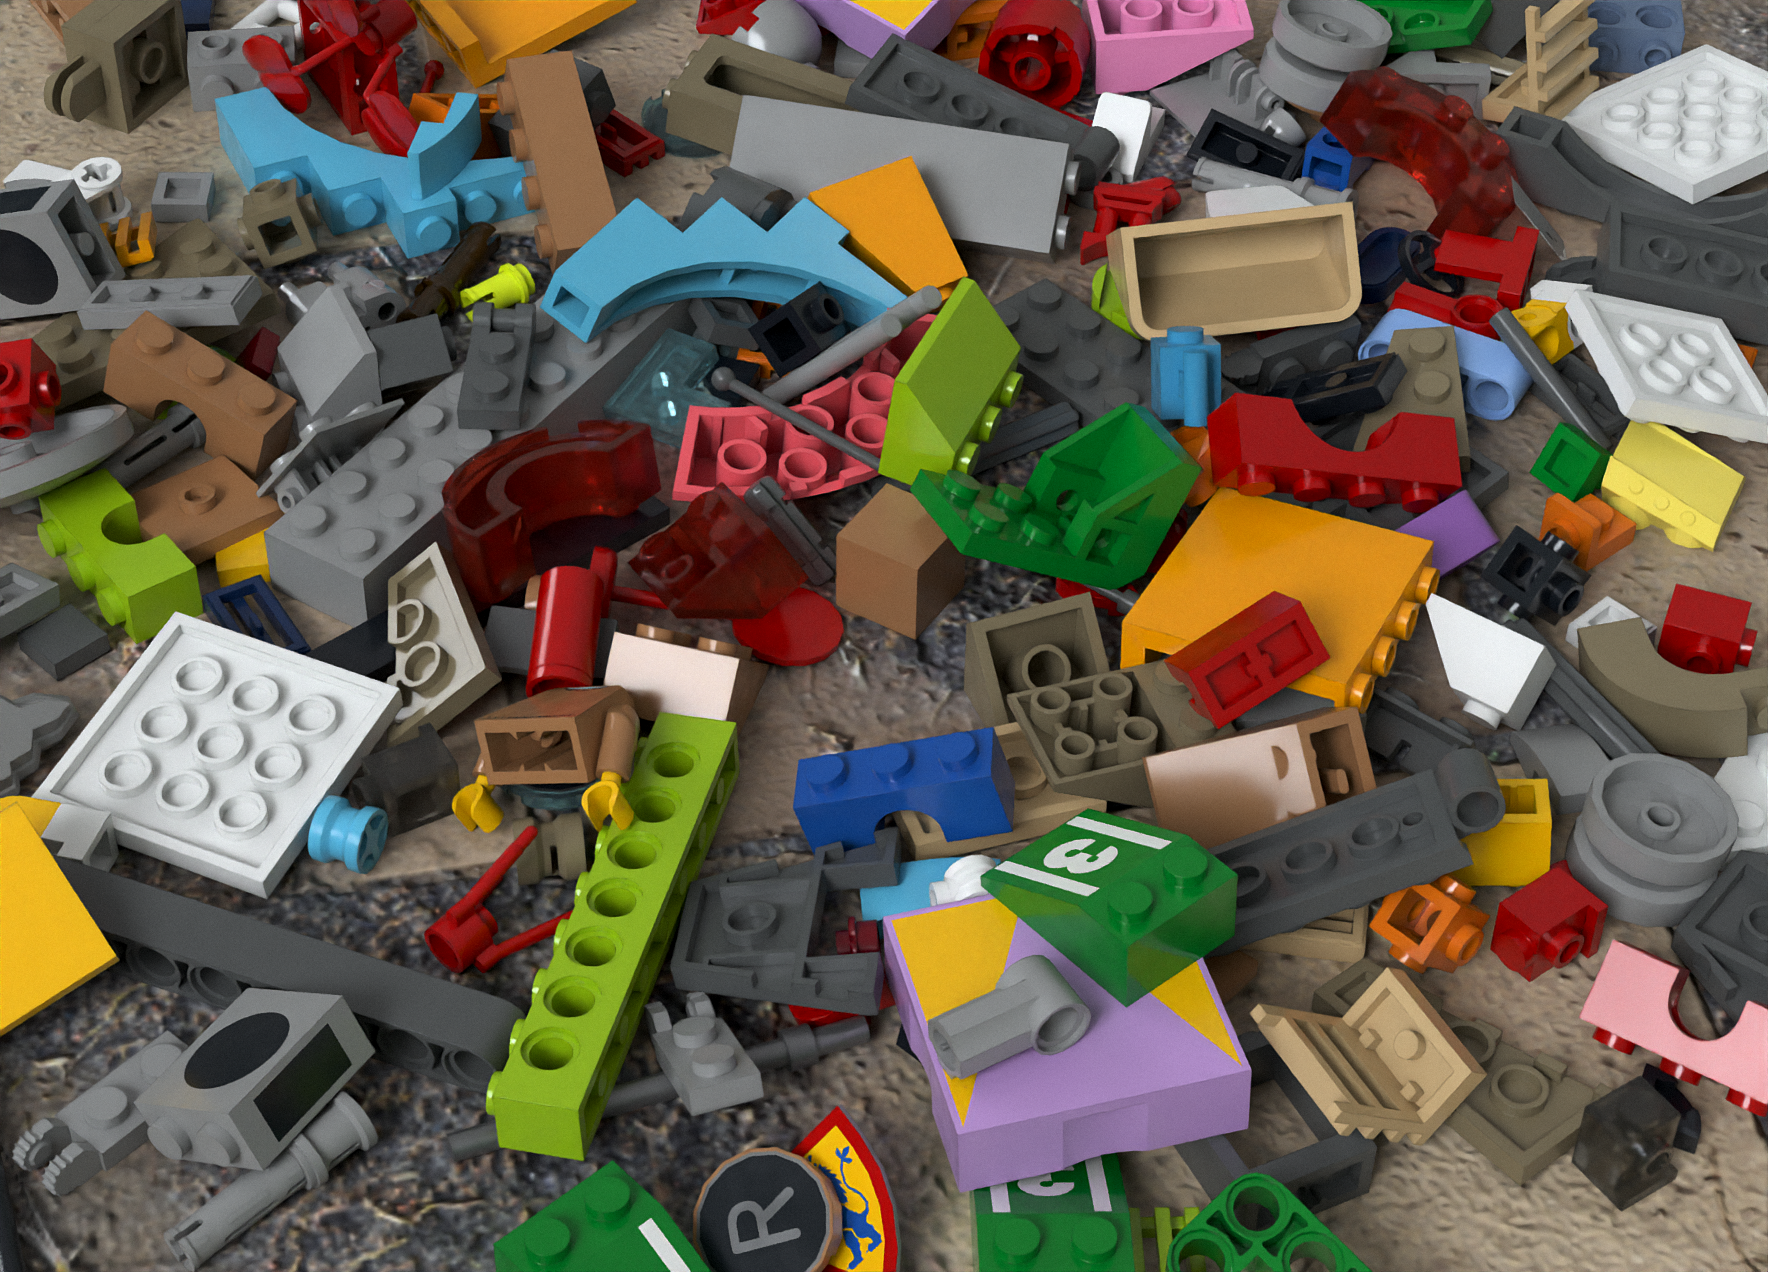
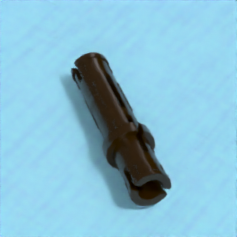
M479 221L473 223L435 273L429 275L427 279L424 277L418 283L414 291V299L397 316L395 322L400 323L436 313L440 322L447 315L449 317L453 315L460 304L459 293L467 288L490 257L500 248L502 244L500 234L494 236L488 245L486 243L497 229L486 222Z

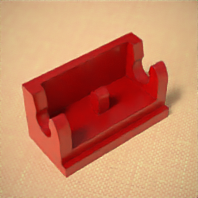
M1273 591L1163 661L1171 675L1179 682H1183L1189 689L1193 698L1188 700V703L1193 710L1200 716L1210 720L1215 728L1220 729L1331 657L1301 601Z

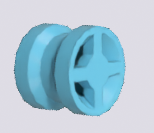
M329 795L322 801L312 820L308 835L309 855L313 860L323 863H331L337 859L343 861L348 870L359 874H367L378 862L385 846L388 833L387 813L385 810L373 806H366L361 810L352 807L348 799Z

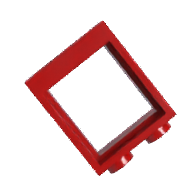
M297 0L304 61L347 35L342 31L336 30L331 21H323L315 16L303 0ZM369 0L355 1L359 13L372 5ZM319 22L318 27L310 30L311 24ZM355 43L306 72L352 136L367 132L361 118V112L368 107L364 101L363 93L385 55L377 53L373 56L366 55ZM394 59L378 90L390 93L399 100L396 61Z

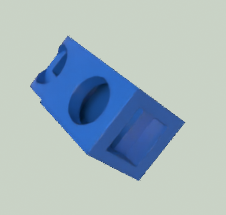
M1344 114L1336 115L1333 120L1330 119L1307 143L1301 178H1313L1316 185L1340 192L1345 188L1353 189L1355 181L1364 170L1368 171L1375 161L1381 142L1382 127L1377 124L1366 126L1355 122L1351 117Z

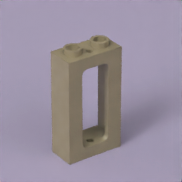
M713 33L699 51H691L685 63L683 73L678 79H670L662 99V108L668 110L666 133L732 155L743 98L741 95L856 112L861 111L845 104L849 87L854 81Z

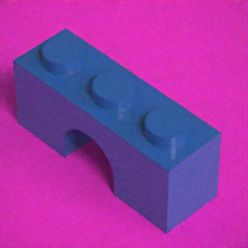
M994 727L800 759L798 760L793 810L814 855L817 847L839 841L843 846L844 852L874 844L873 832L884 829L885 816L901 810L918 811L929 815L940 825L946 841L952 842L1013 832L1015 781Z

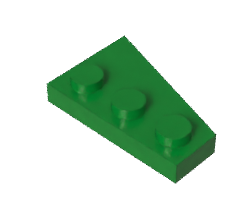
M1357 0L1379 12L1390 24L1393 36L1387 54L1471 45L1493 12L1491 0Z

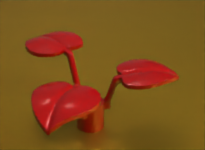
M303 0L315 16L323 21H331L336 30L342 31L347 36L299 65L293 66L282 45L268 36L254 35L244 42L242 46L243 55L250 66L258 71V76L263 86L271 91L283 108L295 114L304 113L311 107L312 103L311 94L303 80L299 77L300 75L305 74L354 43L366 55L385 54L363 93L364 101L368 107L361 112V118L369 135L384 154L408 158L407 153L419 125L400 100L390 93L378 90L394 59L403 53L398 43L417 28L416 16L405 0H380L360 13L354 0Z

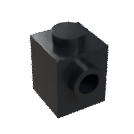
M820 281L748 328V331L779 378L814 357L852 330L844 319V313L839 302L827 293Z

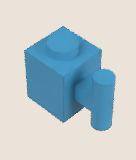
M1170 327L1167 329V337H1151L1152 410L1161 420L1184 419L1185 426H1207V416L1221 405V344L1211 335H1204V328Z

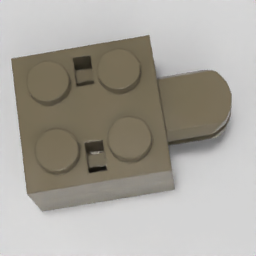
M94 0L61 25L68 62L47 78L44 87V103L51 113L66 116L68 119L76 122L87 119L127 134L133 131L189 85L187 38L181 0Z

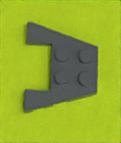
M899 827L873 832L874 844L845 852L840 841L817 847L814 860L779 869L776 859L691 881L670 965L675 987L677 989L859 1015H878L884 980L880 952L815 957L826 893L828 891L898 885L903 854Z

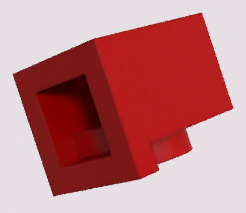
M1557 865L1499 903L1490 950L1499 957L1507 968L1518 972L1527 981L1531 982L1552 967L1557 969L1565 967L1579 952L1586 958L1596 954L1609 906Z

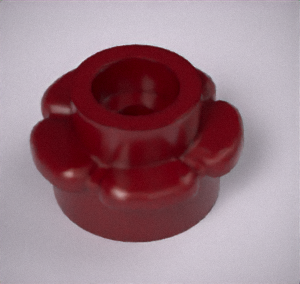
M851 916L848 919V930L835 931L837 955L880 952L882 961L877 919L856 921V917Z

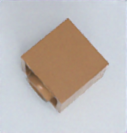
M886 483L836 535V605L916 640L964 587L966 555L961 554L912 493Z

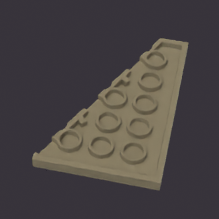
M199 218L188 222L155 246L154 258L151 261L131 265L124 269L126 275L122 280L257 276L263 294L239 325L175 327L205 346L282 312L275 292ZM70 311L32 337L36 344L56 364V374L60 381L62 396L60 404L55 406V411L103 391L111 343L126 329L84 330L77 314L78 311Z

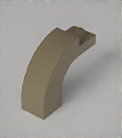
M1641 617L1577 628L1579 672L1656 750L1694 758L1748 755V736L1768 733V666L1727 674H1703L1679 668L1662 658L1654 649Z

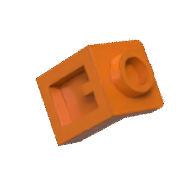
M1555 493L1546 500L1539 539L1542 540L1545 534L1550 531L1579 551V554L1573 563L1587 572L1631 544L1637 524L1591 493L1575 503L1562 494Z

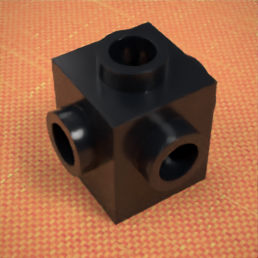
M1516 525L1480 577L1503 593L1497 603L1519 619L1524 618L1530 622L1534 615L1556 626L1561 617L1570 614L1578 606L1584 594V585L1591 577V574L1573 563L1579 551L1550 531L1540 540Z

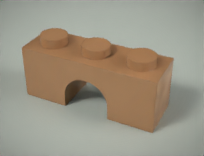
M147 310L111 343L103 392L151 421H154L174 401L185 405L202 422L206 432L204 452L211 457L216 458L224 454L250 479L255 481L287 448L298 400Z

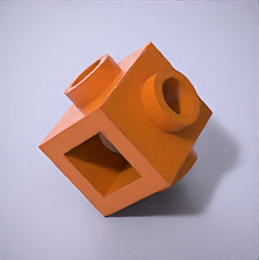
M1447 873L1429 884L1414 885L1385 895L1382 905L1369 924V927L1392 943L1388 952L1394 958L1414 971L1424 974L1427 968L1431 967L1453 974L1458 966L1468 963L1479 950L1484 939V933L1481 930L1490 918V915L1471 902L1477 893L1473 888L1452 874Z

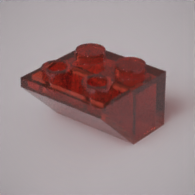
M723 482L712 491H707L697 496L691 502L685 514L665 531L658 532L648 538L641 546L639 553L627 562L677 619H762L809 578L771 529Z

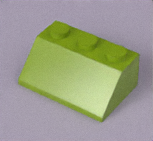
M963 276L894 381L878 469L879 474L911 486L920 469L946 475L948 470H957L971 476L980 454V443L982 441L988 444L992 442L1002 418L1003 406L1011 409L1019 396L1024 380V375L1016 372L1021 347L975 280Z

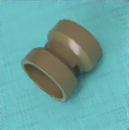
M581 812L559 814L554 821L540 823L534 817L512 819L514 841L528 826L533 825L538 829L537 837L516 861L519 886L540 884L545 876L560 875L566 881L578 880L580 874L583 871H587ZM550 846H556V850L550 851Z

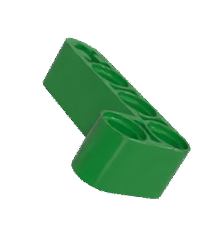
M1257 1172L1244 1174L1232 1181L1176 1235L1169 1245L1165 1272H1181L1179 1265L1189 1256L1202 1255L1215 1261L1221 1272H1291V1263L1300 1258L1309 1257L1322 1262L1329 1272H1372L1281 1182L1270 1175ZM1244 1204H1259L1270 1211L1275 1223L1266 1230H1248L1240 1225L1235 1218L1234 1212Z

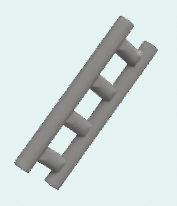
M931 285L923 287L828 346L788 375L765 388L762 394L782 405L786 404L895 338L913 322L938 308L942 303L940 291Z

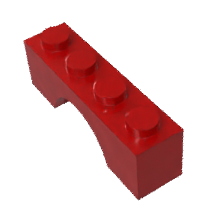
M1234 393L1207 416L1213 486L1236 488L1241 495L1261 496L1271 492L1293 494L1294 499L1301 502H1314L1333 498L1348 500L1349 505L1360 508L1379 504L1402 503V509L1406 512L1423 513L1439 505L1442 500L1462 487L1455 420L1452 417L1399 412L1369 436L1365 451L1352 452L1329 445L1316 436L1301 419L1292 399Z

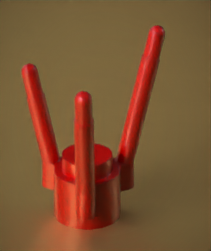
M528 826L509 845L470 891L425 930L424 937L430 951L450 971L459 974L473 963L480 972L486 973L501 959L555 935L560 920L570 919L573 910L496 945L493 943L492 937L498 933V925L492 914L482 904L502 882L504 874L537 837L538 829L535 826Z

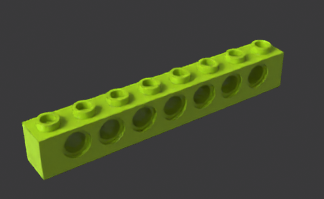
M659 712L649 738L641 737L638 741L634 758V772L630 781L620 786L621 792L634 812L633 821L626 829L620 830L614 820H612L610 826L603 825L602 830L598 833L595 846V861L590 872L583 871L578 878L574 899L575 907L570 919H561L557 926L554 937L553 958L548 969L540 968L535 976L532 988V1006L526 1019H517L513 1026L509 1043V1058L503 1072L495 1071L489 1081L486 1094V1111L488 1115L495 1116L500 1148L579 1161L585 1160L644 1013V1006L648 1003L681 921L690 882L697 880L739 776L736 722Z

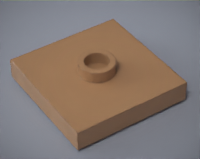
M224 454L130 494L135 500L142 540L146 542L165 533L195 566L216 557L215 553L269 528L284 515L278 503L269 495L258 498L256 492L260 487Z

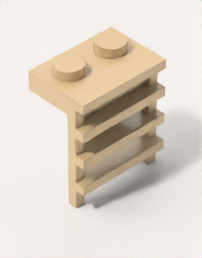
M1561 0L1541 18L1540 7L1529 6L1525 10L1527 62L1482 99L1483 119L1503 123L1514 106L1562 120L1599 87V77L1590 75L1589 66L1599 58L1598 48L1589 47L1588 39L1598 29L1597 19L1588 17V6L1595 0Z
M1387 967L1342 1018L1258 1003L1249 1013L1255 1022L1259 1024L1258 1028L1339 1135L1349 1136L1357 1127L1365 1139H1374L1382 1131L1389 1142L1398 1143L1406 1134L1413 1145L1422 1146L1488 1075L1407 974L1400 969Z

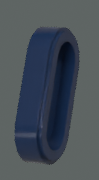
M1396 227L1380 228L1371 232L1357 245L1362 285L1360 304H1374L1384 301L1407 279L1398 259V245L1410 233L1409 231ZM1411 241L1409 247L1410 255L1414 265H1417L1419 263L1418 257L1421 244L1418 241Z

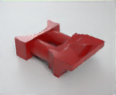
M1099 181L1098 186H1095L1093 191V208L1097 216L1093 232L1084 231L1080 245V264L1085 265L1094 259L1108 256L1106 235L1116 230L1118 221L1128 222V227L1155 224L1160 220L1166 200V191Z

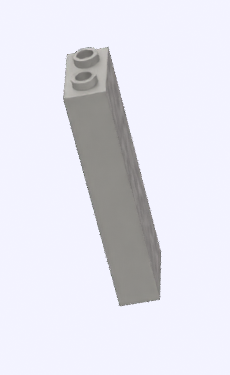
M743 95L730 168L792 193L794 200L797 202L804 197L808 198L810 192L912 156L956 249L1055 264L1057 249L1066 250L1071 229V217L1063 216L1067 194L1076 195L1081 174V162L1074 161V154L1068 143Z

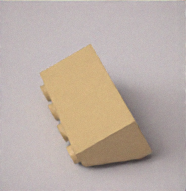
M1353 201L1122 227L1106 235L1109 267L1132 331L1139 338L1147 342H1151V337H1167V329L1176 326L1204 328V335H1211L1213 337L1333 323L1350 317L1357 310L1361 302L1362 285Z

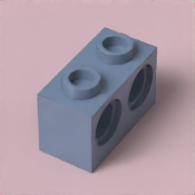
M1595 0L1588 6V17L1595 18L1598 22V29L1588 37L1589 47L1598 48L1599 56L1589 66V71L1638 74L1681 55L1685 36L1681 0Z

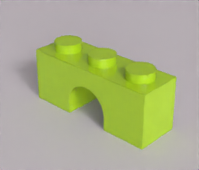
M106 468L38 496L43 522L37 525V531L46 552L52 558L58 556L62 558L67 564L70 576L77 588L82 592L89 590L96 597L98 606L106 621L111 626L119 624L136 644L156 636L175 611L194 618L204 614L196 566L165 533L142 543L135 500Z

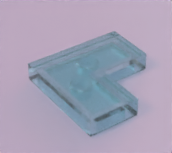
M668 328L602 407L606 420L681 449L689 405L732 407L730 402L695 390L719 360L716 345Z

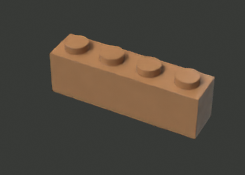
M572 50L507 59L504 82H498L496 86L501 115H510L514 128L509 130V144L513 161L515 163L523 162L526 177H522L521 180L524 204L528 211H536L539 225L534 227L537 253L540 259L548 258L552 275L555 270L617 216Z

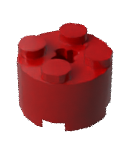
M1008 0L999 9L997 16L990 26L980 52L978 74L1037 102L1060 109L1079 92L1089 63L1092 42L1087 24L1081 18V10L1069 0Z

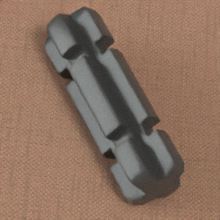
M767 475L758 479L744 493V501L756 516L764 514L767 518L763 521L765 527L793 561L799 558L802 560L803 564L800 566V569L813 584L820 585L830 580L836 574V553L828 544L825 547L820 545L819 542L823 537L792 500H789L787 503L782 497L786 492L774 477Z

